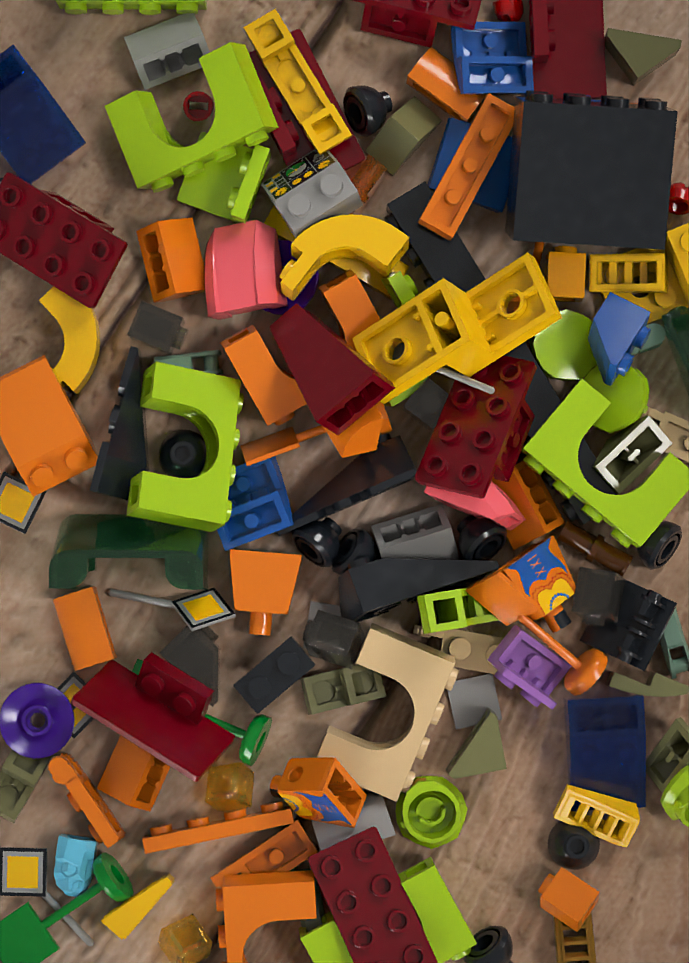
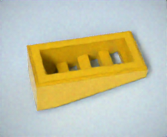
M665 253L590 254L589 292L668 293V255ZM602 263H609V284H602ZM618 263H624V284H618ZM633 263H640L639 284H633ZM649 263H655V283H649Z
M568 784L553 812L555 819L569 825L580 826L598 838L625 848L628 846L640 822L637 803ZM575 801H579L581 803L577 811H571ZM590 807L594 808L591 816L586 815ZM605 813L608 814L606 820L602 819Z
M170 873L162 876L109 911L101 919V922L121 940L123 938L126 939L172 886L175 878Z

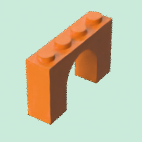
M350 269L319 286L318 289L338 324L340 337L356 350L352 338L381 319L359 278ZM253 324L220 342L267 426L272 423L278 426L289 421L295 416V410L307 404L292 373L283 370L275 363Z
M312 870L223 876L222 888H216L217 912L224 911L225 925H218L219 948H226L227 961L221 963H248L244 953V945L249 936L266 923L317 918L315 876Z

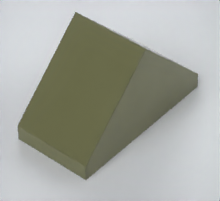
M608 28L604 36L606 49L633 86L676 56L682 40L612 28Z
M414 96L388 119L365 152L388 173L394 176L439 126L442 120Z
M646 415L607 439L593 467L614 492L620 494L673 443L652 418Z
M490 708L486 709L447 766L446 771L453 779L507 769L498 719L495 712Z
M681 717L673 722L641 766L662 793L680 769L689 765V726Z

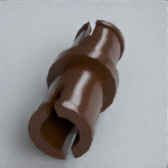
M569 520L556 540L585 555L584 560L590 563L594 560L623 577L634 557L605 542L604 536L598 534L596 537Z

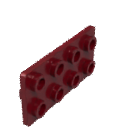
M482 0L352 1L365 4L360 27L361 31L431 48L438 22L474 30Z
M528 0L530 56H532L534 90L553 94L554 99H563V93L586 94L591 96V99H601V95H607L603 0Z
M296 29L290 33L295 40L297 48L331 104H334L352 134V137L329 150L338 160L344 171L364 162L365 155L302 31ZM254 50L249 55L279 127L269 133L288 167L315 148L287 106Z
M7 172L0 183V254L86 307L95 308L128 246L127 242L112 233L114 227L55 192L40 190L17 175Z
M503 355L470 377L494 387L495 392L493 394L486 393L460 381H454L416 472L415 480L418 484L482 499L485 497L493 477L496 480L509 482L535 417L525 400L537 369L533 361Z
M152 652L143 660L139 675L115 660H110L73 696L71 704L194 782H198L233 744L235 739L234 734L205 717L214 690Z
M370 827L307 858L353 963H438L376 827Z

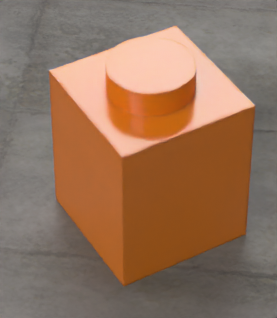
M563 867L560 868L555 876L549 873L538 890L542 894L540 897V907L576 932L579 931L597 905L600 894L599 891Z

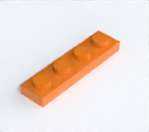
M490 93L487 94L417 223L451 241L513 127L515 107Z
M275 801L260 805L261 812L246 814V809L242 808L224 812V819L210 822L209 816L186 820L187 827L173 829L172 823L149 828L150 834L142 838L144 852L147 854L293 824V810L290 806L283 807L282 801Z

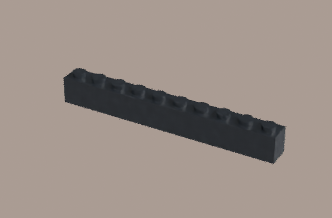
M426 181L388 203L386 211L389 215L385 216L384 219L387 223L409 236V249L405 254L414 268L420 265L428 277L423 280L427 289L444 278L466 293L486 279L457 232L449 241L417 223L433 195ZM524 342L504 355L533 361L537 366L525 396V400L535 417L523 446L526 445L561 403ZM583 438L579 446L578 462L584 478L595 489L606 494L618 495L593 467L596 457ZM543 471L541 473L548 487L554 490L555 488L552 484L555 479ZM562 495L564 501L560 503V506L570 522L577 520L579 525H583L592 520L581 510L585 504L573 495L568 499Z

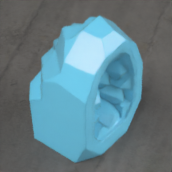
M60 834L58 837L54 878L56 885L67 896H79L88 889L93 877L92 864L96 858L98 842L94 838L72 834Z

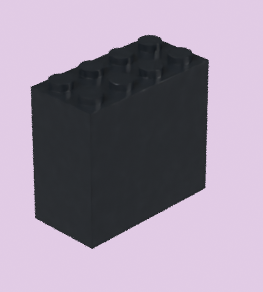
M526 90L525 97H515L505 232L513 241L665 250L678 111L668 108L667 101H661V99L639 97L638 104H629L630 99H625L622 96L601 95L600 102H594L586 94L563 93V99H553V94L535 90Z

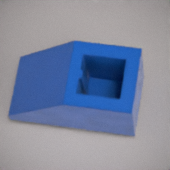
M612 292L609 293L593 318L588 336V342L603 382L609 386L613 384L618 374L622 376L627 374L635 357L631 353L635 347L642 349L651 332V329L646 327L651 312Z

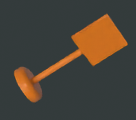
M379 401L376 407L383 417L380 434H386L392 431V427L384 404ZM322 425L295 434L293 427H289L243 444L240 447L246 465L250 466L300 447V442L327 432Z
M500 570L467 587L465 590L504 625L508 626L519 620L568 662L572 667L564 677V687L572 695L578 696L586 692L595 684L605 670L608 656L597 648L589 649L576 658L530 619L528 615L538 611L541 606Z

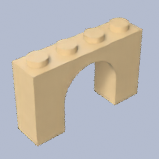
M372 623L356 664L388 676L403 685L412 698L415 712L414 718L403 734L386 742L367 741L329 725L316 758H336L360 787L397 802L400 793H406L411 788L416 775L415 772L410 771L415 757L423 759L430 739L425 737L426 731L430 723L437 725L445 706L439 700L444 689L452 690L459 670L453 668L455 665L454 656Z

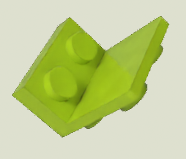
M201 132L197 142L203 139L207 133ZM255 145L254 149L241 146L235 149L237 154L230 159L216 162L214 159L204 164L205 170L191 177H184L177 196L178 202L236 223H246L249 220L271 159L270 149L261 145Z

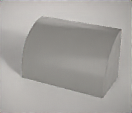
M194 13L179 15L124 37L144 90L202 68L198 58L210 53Z
M443 504L371 526L381 559L459 560L452 528Z
M374 792L366 793L367 797L355 828L311 820L320 850L326 849L370 827H376L382 839L396 835L383 796Z

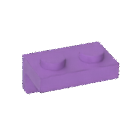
M516 624L487 659L498 670L494 676L510 689L518 685L522 688L520 694L534 706L538 707L542 702L552 710L557 703L549 695L572 667L561 656Z

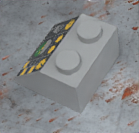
M316 149L261 183L262 188L295 238L315 223L334 216L349 215L363 206L358 190L329 150L319 155Z

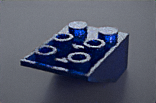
M13 44L0 54V153L18 177L32 184L86 144V142Z
M632 694L563 698L569 785L637 803L638 808L646 807L644 696ZM575 801L571 811H577L581 802Z

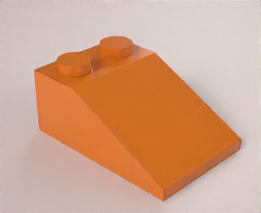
M45 355L0 377V437L33 497L96 466L98 455L94 444Z

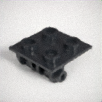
M611 574L580 641L645 671L677 603L650 589L647 590L615 574Z

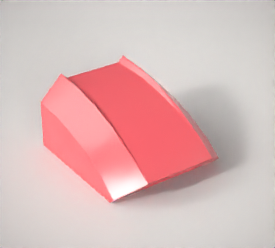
M258 220L246 221V223L242 222L214 229L207 242L205 251V293L208 317L221 320L231 318L232 315L288 306L287 297L281 293L280 282L282 279L279 276L283 269L278 234L275 228Z
M492 481L485 497L482 499L426 486L424 490L426 495L445 506L479 519H490L507 530L516 528L526 520L514 502Z

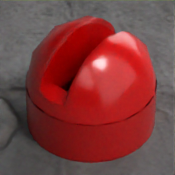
M499 0L492 2L495 15L501 22H518L524 14L522 0Z
M192 92L184 100V113L193 121H203L213 112V101L205 92ZM190 102L208 103V110L190 109Z
M679 182L671 185L669 213L675 215L689 213V187H686L684 183Z

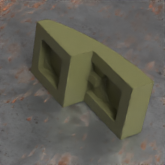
M359 664L300 678L308 715L386 697L381 674Z
M610 671L605 685L618 690L645 696L668 697L684 695L689 692V686L656 672H650L646 684Z
M13 750L10 752L0 771L1 817L15 823L53 755L45 758H28L19 755Z

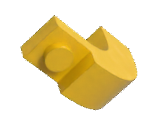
M339 215L315 223L304 230L291 243V254L297 261L291 259L280 273L279 278L282 279L280 282L281 293L294 301L320 267L339 258L360 260L387 278L409 249V236L385 221L365 215Z
M53 286L39 299V302L56 318L64 335L63 354L53 371L62 387L67 384L73 392L78 394L89 381L98 361L100 351L99 325L93 308L86 307Z

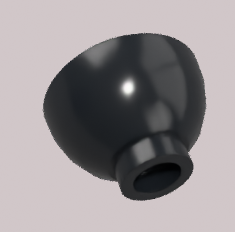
M365 85L349 87L343 99L344 113L348 123L356 133L363 137H368L379 130L385 122L387 113L391 112L393 108L392 100L387 92H378L376 89Z
M178 430L169 434L161 443L158 453L162 470L168 476L177 478L198 477L206 462L204 438L191 430Z
M470 515L464 518L457 527V531L460 533L458 541L459 551L464 560L489 561L502 549L506 542V528L487 518L477 519Z
M326 517L323 521H313L292 531V540L297 549L309 561L319 567H331L339 553L340 544L338 536L342 533V529L334 520Z
M662 521L645 543L637 548L638 555L644 565L650 570L661 568L669 561L680 544L682 538L681 527L669 521Z
M359 527L350 530L339 541V553L332 564V570L342 575L348 570L347 564L364 557H369L370 562L381 559L377 556L376 545L367 531Z
M559 821L549 834V853L552 859L563 868L570 870L583 869L589 866L599 853L600 838L592 835L588 830L580 826L569 825Z
M503 926L486 927L474 935L477 944L472 946L471 952L463 957L465 963H513L510 960L513 954L511 936Z

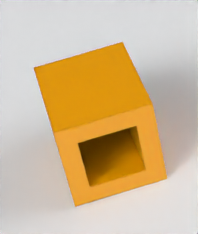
M556 246L555 252L549 251L546 255L545 281L555 301L582 302L584 299L586 253H577V247Z

